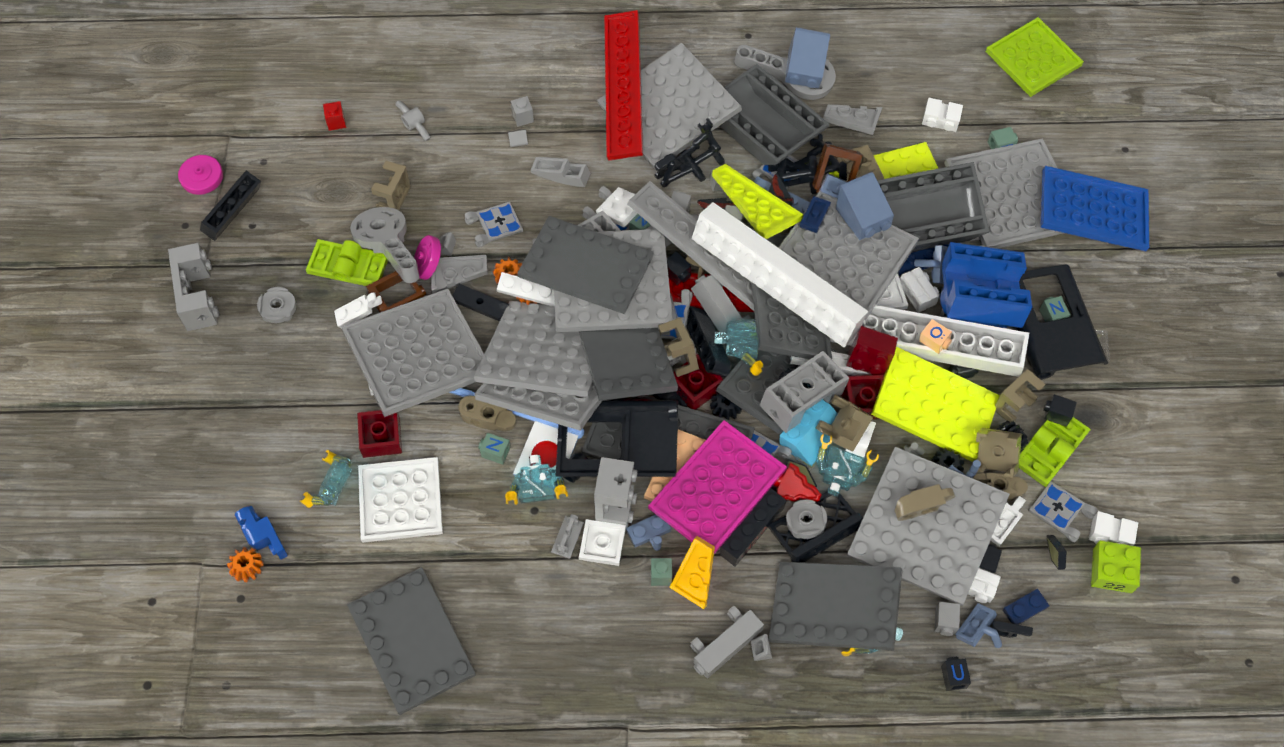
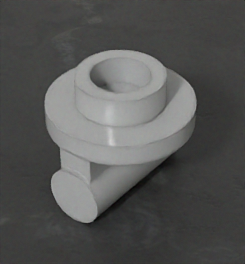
M915 442L910 447L908 445L904 446L905 451L919 456L925 453V450Z

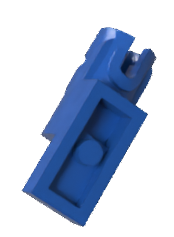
M252 506L244 507L235 513L242 532L251 547L260 550L269 546L273 556L277 554L281 560L288 556L267 516L261 519Z

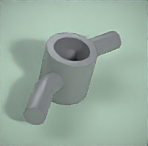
M397 101L396 106L404 113L401 115L404 126L409 131L416 128L425 141L429 140L431 137L422 125L425 119L421 111L417 107L410 110L402 101Z

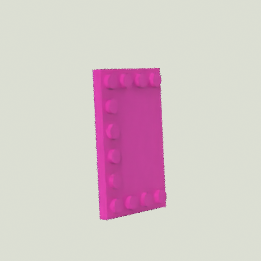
M723 420L677 472L676 477H673L648 505V509L689 541L693 542L694 538L699 536L715 546V554L786 471L787 467Z

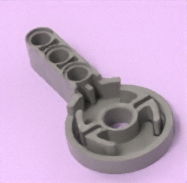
M740 45L737 48L734 59L736 66L749 70L758 64L776 80L782 81L783 86H786L794 95L802 99L816 100L823 98L831 91L836 78L835 70L827 59L819 89H810L807 86L793 85L785 82L788 58H783L748 45Z
M377 207L362 212L352 221L350 229L354 242L358 243L361 247L373 249L374 253H383L404 282L413 283L419 279L416 260L403 244L407 224L402 212L390 207Z

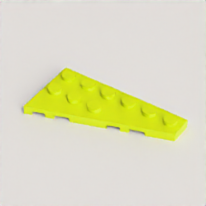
M724 164L713 170L712 177L755 231L763 238L768 239L801 222L804 214L730 166Z

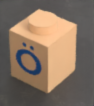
M932 319L921 332L919 342L939 354L942 349L946 350L951 344L952 331Z

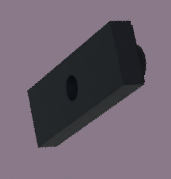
M460 283L452 295L456 304L499 322L509 306L508 303Z

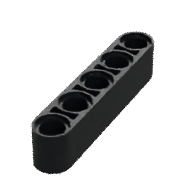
M689 306L686 327L706 372L722 377L728 376L731 370V362L723 345L714 344V338H719L710 317L704 309Z

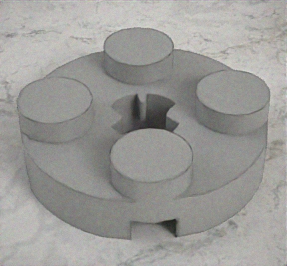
M273 287L259 297L257 308L266 322H288L295 313L296 300L293 294L286 288ZM276 302H279L281 305L278 308L272 307V305H276Z
M800 500L795 502L793 507L788 510L786 523L795 538L811 539L824 533L827 525V514L822 506L820 507L815 504V501ZM804 516L812 518V520L809 522L802 521L804 519Z

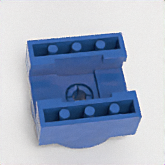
M950 242L942 262L944 287L940 295V303L947 318L1000 328H1007L1008 326L1023 328L1032 309L1030 290L1020 289L1019 285L1020 278L1027 269L1024 252Z

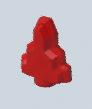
M791 462L786 471L773 485L778 487L776 492L786 500L794 502L799 499L819 501L822 495L814 485L807 482V477L800 472L799 467Z

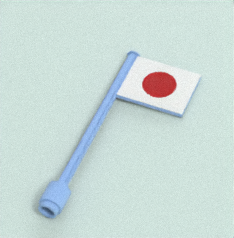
M464 388L449 392L461 397L475 396V392ZM512 411L516 416L534 421L513 475L555 489L557 481L563 478L556 477L558 424ZM568 427L566 458L569 459L571 457L577 440L583 437V428L580 431ZM538 455L539 463H531L530 456ZM539 465L538 467H536V468H534V469H531V467H528V466ZM545 473L546 479L540 480L539 474Z

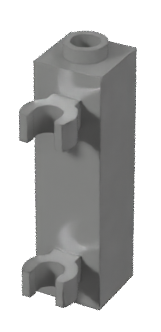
M703 275L695 281L696 285L691 290L725 342H729L728 345L747 334L749 330L741 326V323L749 324L752 322V319L749 315L744 318L740 316L723 290L724 285L712 275L708 277Z
M733 605L728 610L727 615L735 623L707 647L697 637L690 642V647L698 654L694 657L695 665L693 667L700 676L704 675L708 679L763 631L764 624L751 610L742 615Z

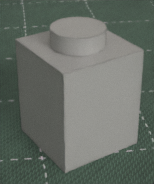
M525 96L511 100L512 115L517 127L533 123V109L528 97Z
M939 602L935 608L934 632H940L944 636H952L959 629L960 604Z

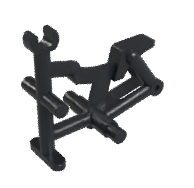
M709 118L706 119L707 122L704 125L698 124L702 134L692 142L691 147L682 151L678 157L671 153L655 163V169L658 171L655 173L656 179L663 177L660 183L663 188L691 172L700 182H703L706 177L698 164L711 156L715 158L719 165L725 163L724 158L719 152L721 147L713 137L711 131L713 123ZM707 140L709 150L693 158L691 154L700 148L699 145ZM676 170H680V171H681V172H679V173H677V174L671 176L672 172H674V171H676Z
M818 134V139L810 140V145L817 147L809 151L805 158L796 162L785 158L776 165H768V171H777L776 174L779 175L785 187L809 183L811 193L816 194V189H814L812 184L818 167L816 155L822 153L824 147L822 134ZM829 155L824 175L837 171L839 178L847 181V164L844 161L839 163L833 155ZM774 175V178L777 181L775 185L779 187L777 176ZM799 177L798 179L784 181V179Z

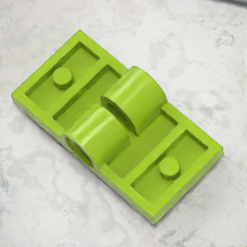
M318 239L306 272L311 275L367 286L382 278L388 259L383 253H374L372 250L362 249L354 241L346 240L343 244Z
M1074 417L1067 427L1047 420L1021 452L1019 469L1044 487H1047L1091 429Z

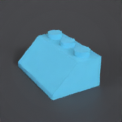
M822 399L805 411L800 424L787 433L782 432L780 435V445L790 448L791 454L794 457L800 458L812 467L820 457L822 446L820 436L823 433L818 431L816 426L820 420L832 425L838 413L829 403ZM824 434L823 442L827 443L830 440V436Z

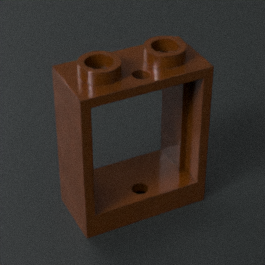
M825 143L812 184L816 192H820L829 155L853 160L847 182L856 179L863 155L858 151Z
M395 271L367 285L366 288L368 294L374 292L376 297L381 296L380 292L402 282L403 279ZM417 282L410 283L415 294L387 307L382 299V304L376 306V308L381 313L423 298L426 295L423 286H418Z

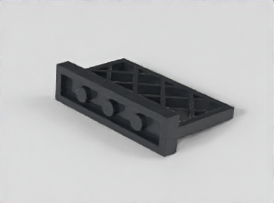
M830 489L821 495L819 501H815V504L820 507L822 506L824 509H836L835 517L827 516L828 521H834L833 526L825 528L824 533L815 538H795L793 535H790L791 531L789 529L787 534L779 533L776 529L780 525L787 526L786 515L769 525L770 531L791 557V562L804 563L858 531L863 517L859 512L856 513L839 491ZM834 494L838 499L837 505L826 503V499ZM839 510L847 511L851 515L846 519L837 517ZM805 516V522H807L808 516ZM789 539L800 541V546L792 550L788 545Z

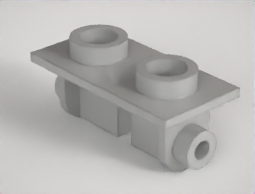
M576 515L565 516L551 553L571 558L584 522L577 520L578 517Z

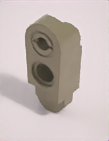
M466 396L459 402L460 416L467 424L492 431L497 429L505 432L512 430L516 426L515 415L506 408L476 400L475 396ZM487 414H493L490 418L485 417Z
M977 473L973 477V479L995 487L994 485L1000 486L1002 491L1010 494L1007 501H1013L1019 496L1022 497L1028 489L1027 483L1020 477L1003 476L1004 474Z
M939 484L912 491L898 500L894 510L897 520H908L938 511L940 506L955 498V494L952 488L941 490Z

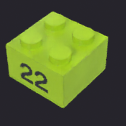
M1100 540L1093 548L1091 587L1132 594L1140 586L1141 547Z

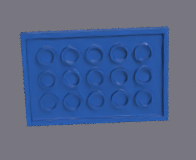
M1045 166L1042 170L1041 228L1147 251L1149 249V191L1141 187Z

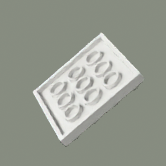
M438 457L358 465L362 543L443 534Z

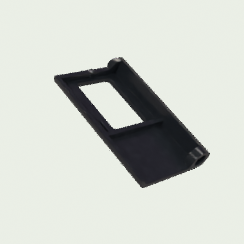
M1063 264L1025 271L1019 281L1020 289L1026 290L1023 282L1025 279L1048 275L1057 276L1072 314L1071 318L1041 323L1038 321L1032 306L1023 328L1017 327L1018 331L1029 333L1026 354L1034 375L1040 380H1044L1053 376L1056 371L1099 363L1108 364L1070 266Z
M602 400L587 422L622 423L621 457L617 460L634 462L637 477H676L678 400ZM558 424L556 477H598L601 459L566 458L568 427Z

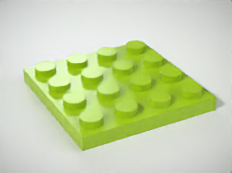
M1039 17L988 46L985 51L1030 97L1078 69L1084 62Z

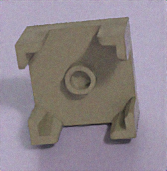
M385 161L383 169L395 172L393 177H389L388 186L374 183L371 189L372 194L387 200V203H377L376 208L390 207L400 210L411 187L406 166Z
M681 318L658 325L660 333L675 328L677 339L664 344L667 356L676 358L684 355L688 363L674 369L676 376L679 377L698 370L694 345Z
M1029 369L1001 393L995 405V411L1006 421L1011 422L1017 419L1006 408L1008 405L1018 412L1025 403L1031 406L1037 400L1038 396L1027 388L1028 383L1039 391L1046 385Z
M835 394L831 403L841 408L832 425L820 420L816 429L823 434L831 435L832 441L835 444L853 452L873 417L854 403Z
M981 428L977 432L976 442H979L978 458L976 460L981 462L978 472L983 473L986 469L1005 472L1003 476L1013 478L1019 468L1022 434Z

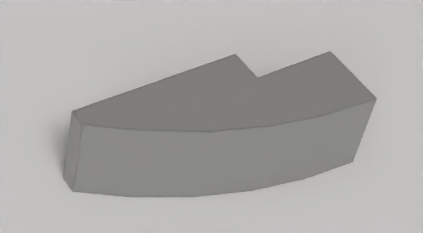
M536 157L530 170L532 174L542 178L577 187H585L591 174L586 164H573L568 159Z

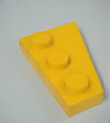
M697 536L694 538L669 588L702 609H705L708 601L715 546Z

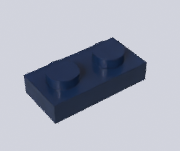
M813 196L800 222V228L818 233L831 202Z
M1036 589L1004 607L1002 611L1011 624L1020 625L1046 610L1050 605L1040 591Z

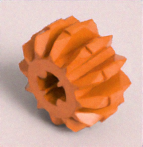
M508 257L507 261L501 259V264L496 263L493 274L497 284L499 283L501 272L518 276V271L522 263H518L517 259L511 261L510 257Z
M243 547L242 552L235 549L236 556H229L232 562L227 563V567L231 569L229 574L235 576L236 581L243 579L247 583L249 577L256 580L255 574H261L260 567L264 566L260 553H256L253 548L248 551L246 547Z

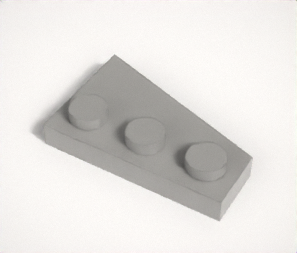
M828 104L823 119L831 124L873 135L882 107L867 109V106H860L859 109L851 108L849 105Z
M487 255L440 258L437 268L431 276L432 294L459 285V283L462 284L487 275Z

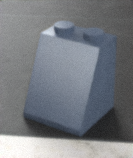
M796 27L788 52L786 83L819 89L823 78L830 34Z
M873 172L840 185L836 210L859 240L870 238L875 233L886 231L891 227L894 214Z

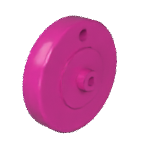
M196 155L187 159L180 166L178 179L187 192L202 195L212 192L221 184L223 170L218 160L214 157Z
M425 236L416 249L414 259L417 263L419 279H429L437 268L441 254V244L437 237Z

